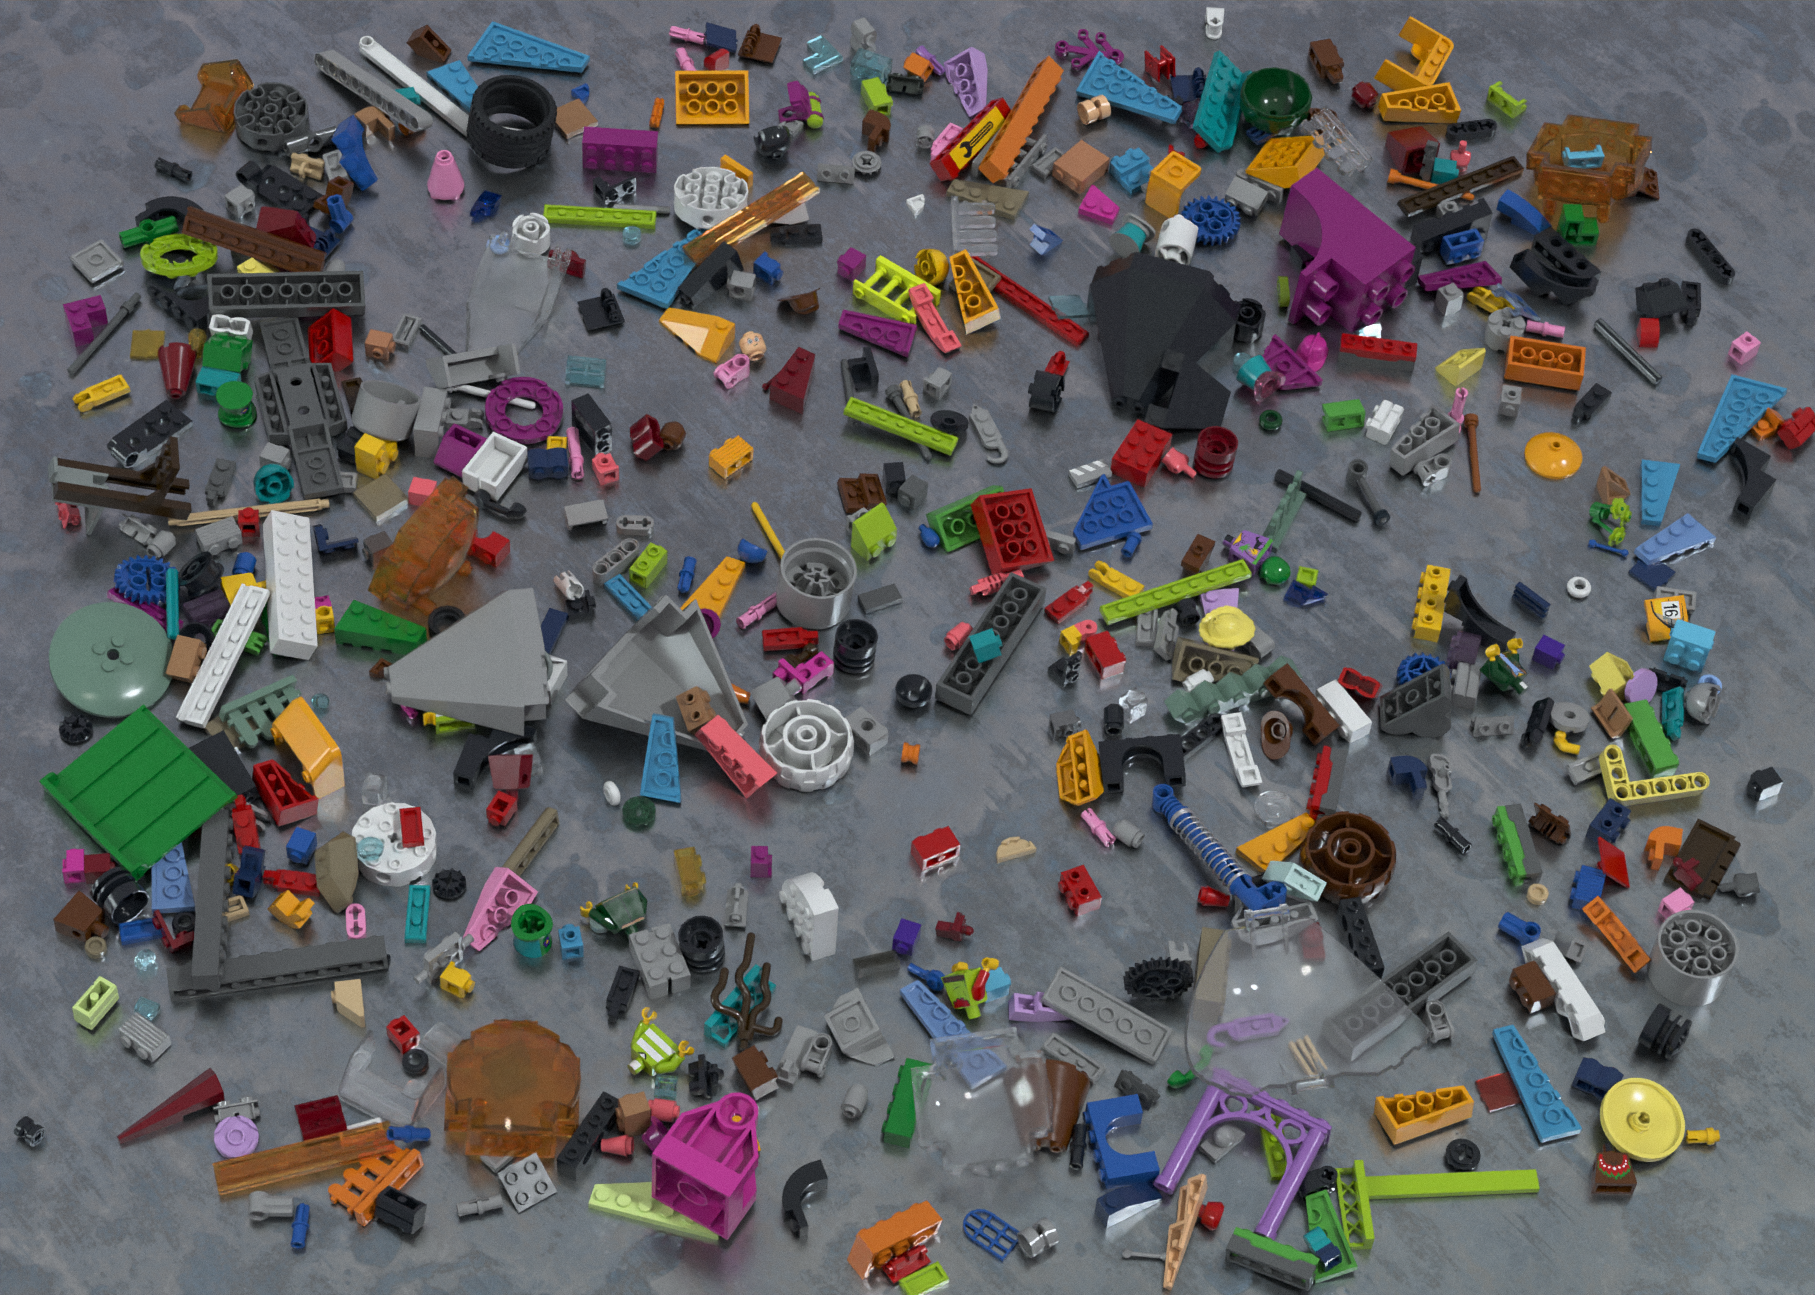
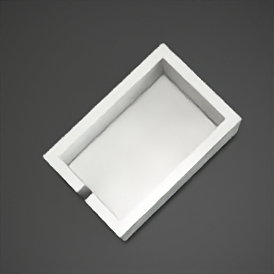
M492 432L462 470L463 486L474 492L478 489L486 490L491 495V499L497 502L528 462L527 447Z

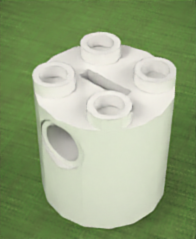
M1179 214L1165 220L1161 226L1155 257L1189 265L1196 243L1198 227Z

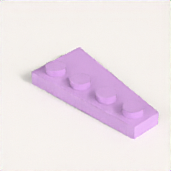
M1239 588L1217 589L1200 594L1203 616L1205 617L1213 609L1225 605L1237 608Z

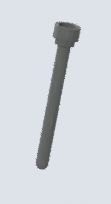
M889 386L885 390L888 400L895 403L901 416L912 420L901 400L902 392L899 386ZM917 443L924 458L930 460L932 454L928 447Z

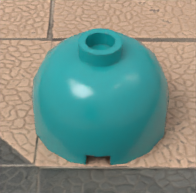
M267 464L259 468L254 476V491L262 502L264 500L269 502V504L281 503L289 498L292 488L294 489V480L285 467L279 464Z

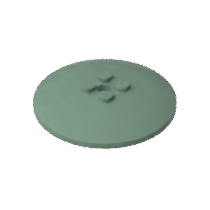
M117 602L96 603L75 611L60 624L50 644L49 669L60 693L75 707L99 717L124 718L130 716L143 704L148 709L164 695L172 677L166 674L173 647L162 626L141 609ZM115 652L119 658L111 660L107 657V654Z

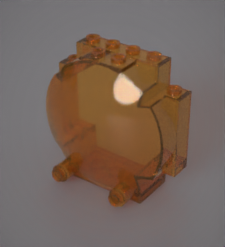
M1570 114L1567 115L1563 124L1544 122L1526 157V169L1533 170V182L1538 186V199H1543L1542 211L1548 216L1554 215L1557 211V201L1597 207L1596 218L1598 222L1608 223L1611 219L1613 202L1631 196L1642 186L1644 182V167L1651 154L1652 137L1639 135L1640 124ZM1596 145H1601L1605 156L1601 168L1582 169L1564 166L1561 156L1562 151H1565L1564 147H1569L1570 152L1591 151L1596 149Z
M454 476L450 479L444 478L400 528L393 544L381 556L369 585V592L383 602L387 598L391 599L406 611L413 606L428 617L434 609L438 608L437 604L428 597L444 587L457 573L462 577L470 575L474 568L466 559L476 538L480 509L465 498L469 487Z
M494 1020V1023L471 1031L470 1038L462 1040L455 1050L448 1052L444 1131L466 1132L465 1155L528 1157L536 1152L539 1158H555L557 1136H572L579 1127L580 1058L575 1056L568 1044L560 1042L559 1035L538 1025V1021Z

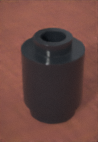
M1109 704L1104 708V729L1107 734L1119 735L1124 729V709L1118 704Z

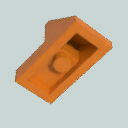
M1768 407L1765 416L1749 431L1760 442L1776 434L1782 427L1780 424L1785 419L1777 411Z

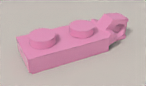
M949 123L932 144L930 162L964 128Z

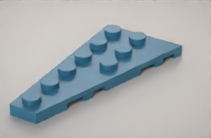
M493 21L467 56L468 61L579 73L583 72L590 61V56Z

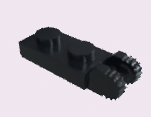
M1550 697L1534 703L1530 719L1527 722L1526 731L1521 736L1523 747L1528 748L1532 744L1540 743L1554 705V700Z

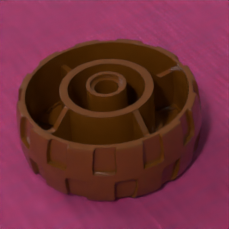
M1341 811L1321 817L1315 822L1313 828H1309L1301 845L1299 862H1301L1303 869L1326 882L1320 895L1321 898L1324 897L1330 900L1331 903L1339 905L1340 900L1361 897L1362 903L1366 904L1369 900L1378 898L1389 885L1396 867V847L1394 841H1391L1389 837V832L1381 824L1373 821L1371 817L1361 813L1355 814L1349 813V811Z

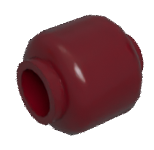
M1362 81L1353 87L1351 97L1360 108L1367 107L1370 109L1377 103L1378 93L1369 82L1364 83Z

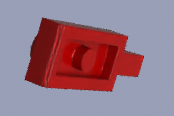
M1087 581L1080 587L1077 585L1046 606L1044 612L1057 624H1060L1086 605L1090 597L1089 595L1093 593L1094 585Z
M802 627L763 630V651L803 648L808 643L817 645L819 642L818 631H807L802 629Z
M243 794L237 795L238 797L235 799L236 808H232L239 855H242V848L245 845L261 849L255 812L251 804L247 805Z
M277 869L276 871L264 870L263 884L272 885L273 888L278 889V892L289 890L293 894L320 897L321 892L317 888L316 874L285 869Z

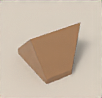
M1606 466L1601 468L1596 486L1603 504L1612 505L1614 498H1623L1625 500L1631 495L1624 478Z

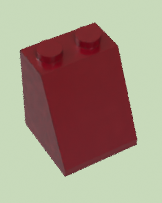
M1422 126L1395 130L1387 134L1385 146L1401 175L1420 172L1422 165H1426L1422 164L1426 153L1424 148L1427 141L1439 142ZM1438 143L1436 158L1438 156L1440 143Z
M266 206L260 208L256 229L314 248L316 234L298 211Z

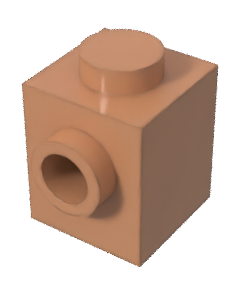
M370 329L365 341L366 356L388 360L396 347V343L393 342V334Z

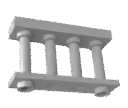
M998 132L972 162V176L978 178L982 173L978 167ZM1043 134L1038 141L1029 137L1026 138L1027 142L1025 144L1033 148L1029 153L1019 149L1021 152L1018 156L1024 159L1020 164L1015 162L1011 167L1014 169L1012 174H1008L1003 179L1007 181L1006 188H1016L1022 176L1041 153H1045L1048 146L1046 144L1047 135Z

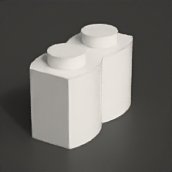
M222 314L212 315L209 326L212 336L217 332L228 333V336L242 335L251 340L253 330L249 320L241 317L230 318Z

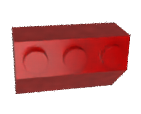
M333 308L308 327L309 359L311 363H331L333 372H338L353 362L351 318Z

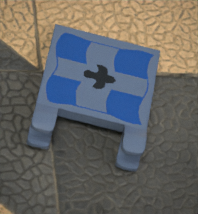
M1500 283L1497 284L1498 288L1496 290H1491L1495 297L1504 296L1515 309H1510L1509 312L1514 317L1523 315L1538 322L1541 320L1518 294L1505 290Z

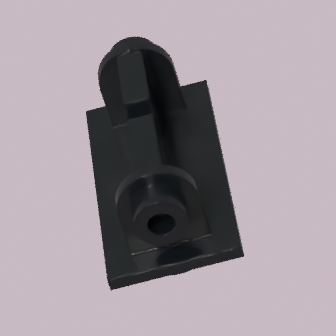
M1656 667L1653 669L1649 668V670L1656 674V689L1666 692L1681 686L1685 691L1688 680L1684 676L1667 675V672L1656 669Z

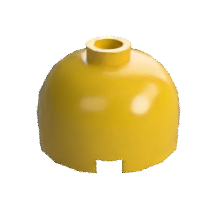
M930 248L922 249L917 253L915 259L918 260L917 264L914 265L915 276L932 286L941 284L947 278L950 267L945 254L937 249Z

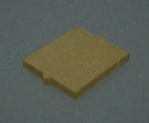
M150 329L133 330L130 359H158V348L164 345L165 331H152Z

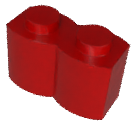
M1343 668L1338 678V682L1342 686L1350 690H1357L1361 695L1370 699H1377L1383 687L1378 680L1369 676H1363L1352 668Z

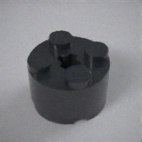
M1243 298L1242 301H1238L1241 306L1235 321L1234 339L1253 343L1263 332L1266 312L1263 310L1260 302L1250 298Z
M1036 370L1034 383H1030L1028 388V394H1031L1029 408L1057 412L1062 402V397H1060L1061 391H1064L1065 388L1064 376Z

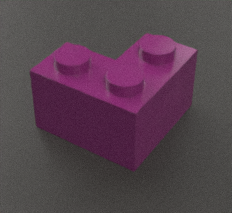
M101 295L63 304L65 320L75 347L90 344L94 340L92 328L108 324L106 308Z

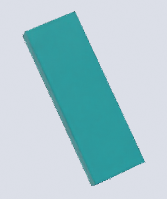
M409 885L405 943L426 944L431 885Z

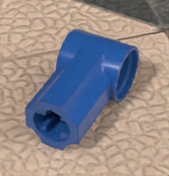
M336 194L329 196L326 200L332 217L329 226L336 233L341 234L353 222L354 218L346 210L342 196Z
M1509 912L1503 915L1498 925L1499 929L1519 939L1522 946L1540 938L1541 928L1537 923L1525 922Z

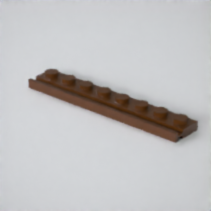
M192 206L187 207L188 212L185 216L182 234L293 272L323 271L324 259L327 256L326 252Z

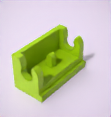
M1501 81L1489 86L1486 99L1514 119L1526 110L1527 106L1525 103L1527 100L1522 99L1518 102L1510 94H1507L1502 90V87H1499L1503 84Z

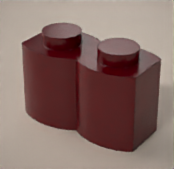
M648 414L630 426L633 452L638 458L646 461L664 447L663 439L659 435V423L656 418Z

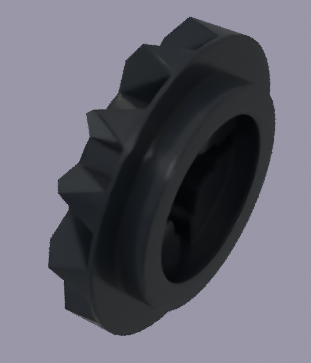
M72 713L70 717H64V720L59 722L60 736L65 741L71 743L86 740L93 730L89 717H84L82 713L80 715ZM78 723L79 728H76L72 732V727H74Z
M443 868L432 879V888L442 898H455L464 892L466 878L460 870L455 871L453 868L445 870ZM451 878L453 883L447 888L446 882Z
M1455 1139L1448 1144L1445 1157H1447L1448 1164L1453 1165L1455 1170L1462 1169L1465 1172L1468 1169L1473 1170L1479 1164L1481 1154L1477 1145L1472 1141ZM1466 1150V1156L1463 1160H1459V1154Z

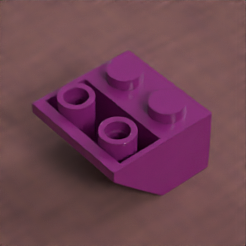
M454 423L442 438L434 464L462 477V470L485 443L487 438Z

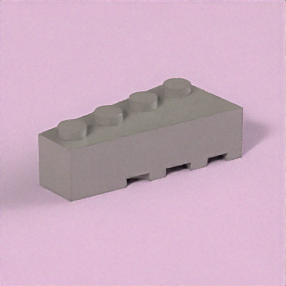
M1432 404L1427 413H1423L1420 420L1413 424L1409 432L1403 435L1391 448L1389 466L1402 476L1413 470L1419 462L1433 457L1458 441L1460 423Z

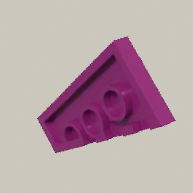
M1486 261L1420 275L1418 276V284L1425 291H1433L1451 283H1454L1458 288L1502 284V277Z
M843 309L838 328L908 358L917 325Z

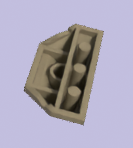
M344 831L314 851L317 888L336 913L352 904V895L356 888L359 874L356 838Z

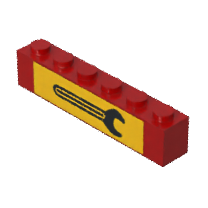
M1003 97L991 100L929 163L940 181H952L957 178L958 172L965 169L969 165L968 162L979 155V151L988 144L1002 127L1011 111Z

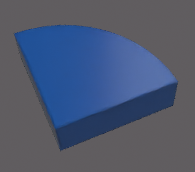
M587 83L571 90V95L575 99L579 98L583 104L589 99V86Z

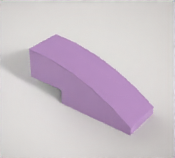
M1037 992L1034 996L1014 993L1008 1001L1009 1020L1052 1022L1069 1020L1070 1018L1041 1003L1040 1000L1044 992Z

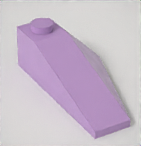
M970 47L945 61L944 68L947 80L953 85L954 91L959 95L968 115L973 118L986 106L988 68L985 54Z

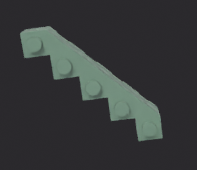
M1281 655L1267 668L1254 664L1242 676L1229 672L1216 684L1204 680L1190 693L1177 689L1164 702L1174 720L1187 724L1214 713H1220L1272 696L1263 683L1287 663L1300 679L1303 677L1293 660Z

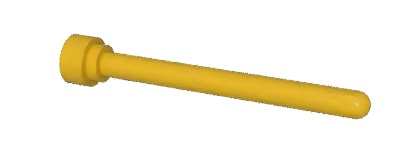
M753 502L751 504L752 510L779 558L782 559L785 552L759 504Z

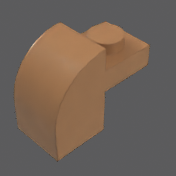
M370 106L354 114L364 127L363 135L365 137L379 131L388 141L395 139V124L390 120L389 115L377 107Z

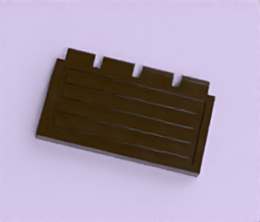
M1697 819L1676 857L1683 859L1684 863L1692 857L1696 861L1699 860L1700 864L1694 871L1703 879V882L1691 892L1681 880L1678 881L1673 875L1678 869L1673 863L1664 878V882L1678 889L1681 887L1686 893L1700 900L1703 897L1708 900L1712 899L1717 886H1719L1741 846L1740 842L1735 840V836L1703 820Z

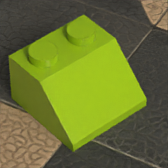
M881 502L852 523L851 547L866 561L878 556L882 550L891 547L896 542L897 528L884 503Z

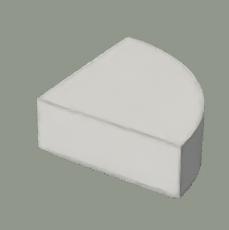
M923 194L906 199V205L914 216L923 211L925 204Z

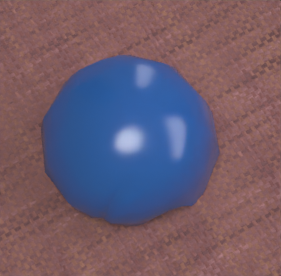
M741 539L737 547L739 556L747 563H760L767 554V550L751 544L745 539Z

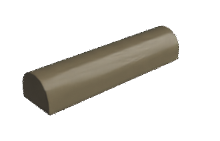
M545 808L503 864V868H509L519 877L523 874L560 824L556 809Z

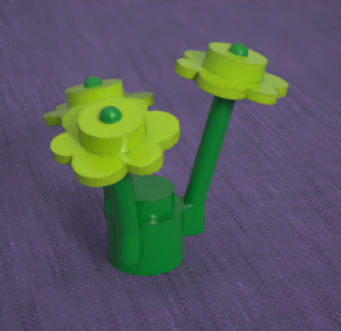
M1614 498L1612 505L1594 502L1589 510V515L1593 517L1592 522L1599 524L1611 534L1608 537V544L1610 546L1617 545L1623 541L1626 535L1623 526L1630 521L1632 512L1629 510L1630 506L1624 503L1623 498ZM1612 514L1613 519L1620 518L1621 528L1616 527L1612 530L1601 520H1606Z

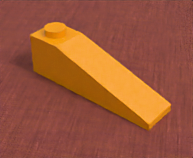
M669 307L659 319V323L672 334L678 335L685 345H690L699 357L717 364L735 339V323L719 316Z

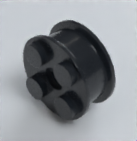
M210 552L199 553L182 567L178 573V584L188 589L190 597L200 599L205 593L222 582L221 577L224 567L213 560V555Z

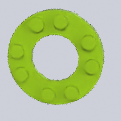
M172 234L153 239L150 245L145 244L140 251L141 264L147 271L165 275L168 278L186 275L193 277L216 263L218 251L216 245L185 234ZM177 249L190 250L197 253L192 258V261L186 260L183 263L175 261L169 263V260L161 258L164 253Z

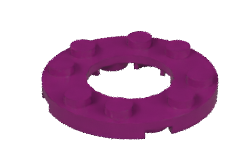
M514 377L502 381L501 385L490 391L485 402V417L493 432L519 444H532L547 439V436H552L558 430L563 418V403L557 391H553L548 387L546 382L532 377ZM515 398H532L542 406L543 415L536 423L522 426L518 423H513L506 416V405Z

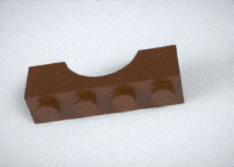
M1288 663L1274 672L1263 683L1275 699H1288L1300 708L1304 716L1302 731L1315 746L1340 726Z

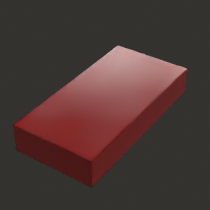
M421 807L399 809L403 848L424 846Z

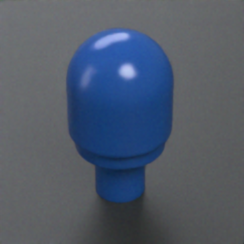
M921 524L918 529L921 532L920 536L925 545L930 548L938 546L940 538L935 530L927 528L925 524Z

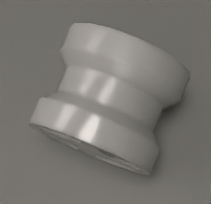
M928 125L918 127L916 144L919 147L926 149L932 147L935 135L934 128Z

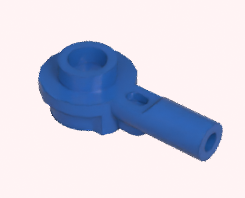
M913 963L909 964L907 970L925 979L931 989L940 991L944 988L941 977L945 975L941 971L934 969L931 971L924 970Z

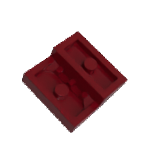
M338 1095L294 1105L304 1141L347 1130Z

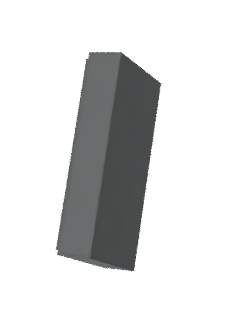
M894 583L859 594L858 601L865 614L902 603V596Z

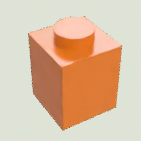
M912 52L905 59L903 68L909 75L919 76L921 79H924L925 83L934 66L929 60Z

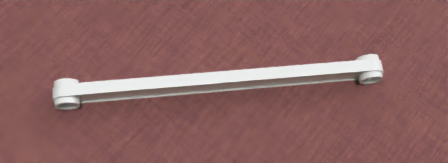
M364 36L360 39L359 49L363 56L369 58L405 88L414 87L415 93L419 94L422 102L467 137L466 130L469 115L374 41L371 36Z

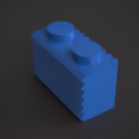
M1582 865L1580 871H1575L1573 883L1577 884L1576 888L1572 887L1569 899L1573 900V909L1576 908L1583 911L1582 908L1595 897L1599 896L1601 898L1606 876L1603 870Z

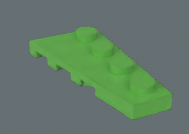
M1327 1190L1305 1196L1309 1231L1319 1226L1342 1254V1262L1327 1272L1319 1264L1315 1284L1358 1270L1357 1263Z

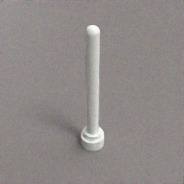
M466 384L453 386L454 390L447 391L452 393L459 390L485 398L490 393L489 390ZM515 398L509 402V404L528 409L536 407L534 402Z

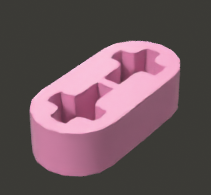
M351 904L346 909L348 940L366 938L365 909L360 904ZM353 912H358L357 920H354ZM354 927H358L359 935H354Z

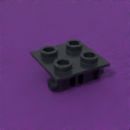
M608 288L601 290L600 297L577 302L588 330L625 322L615 295Z

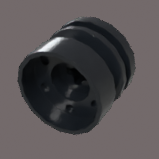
M850 619L842 622L837 627L833 660L838 668L855 674L863 673L873 666L878 641L877 630L874 626L865 620Z
M115 867L103 873L95 881L90 891L93 901L103 909L107 917L115 924L129 922L143 911L149 899L147 891L135 881V878L124 867Z
M705 915L687 919L679 929L678 940L688 969L698 973H706L717 969L725 958L722 927L714 918Z
M1659 1003L1646 1022L1638 1038V1043L1651 1049L1658 1042L1660 1046L1657 1054L1661 1055L1668 1048L1665 1058L1671 1060L1685 1044L1692 1021L1687 1019L1680 1026L1683 1016L1678 1015L1674 1021H1671L1672 1010Z

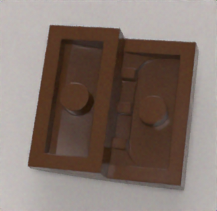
M860 473L858 478H839L837 485L846 513H856L863 507L870 510L881 502L885 506L887 505L878 474Z

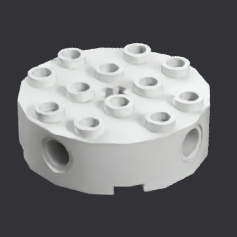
M718 167L692 169V173L682 174L674 184L673 204L675 213L682 221L696 229L705 228L719 231L725 227L735 225L745 217L748 210L747 198L749 191L747 183L743 178L736 177L735 173L728 169Z
M390 802L371 808L358 819L352 830V836L356 838L358 869L366 879L382 886L401 887L410 884V881L416 880L418 877L422 878L430 871L436 860L437 839L433 823L424 812L421 811L424 846L403 848L399 812L401 808L415 806Z

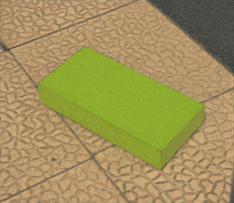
M939 1261L899 1280V1285L905 1295H925L949 1283V1277Z

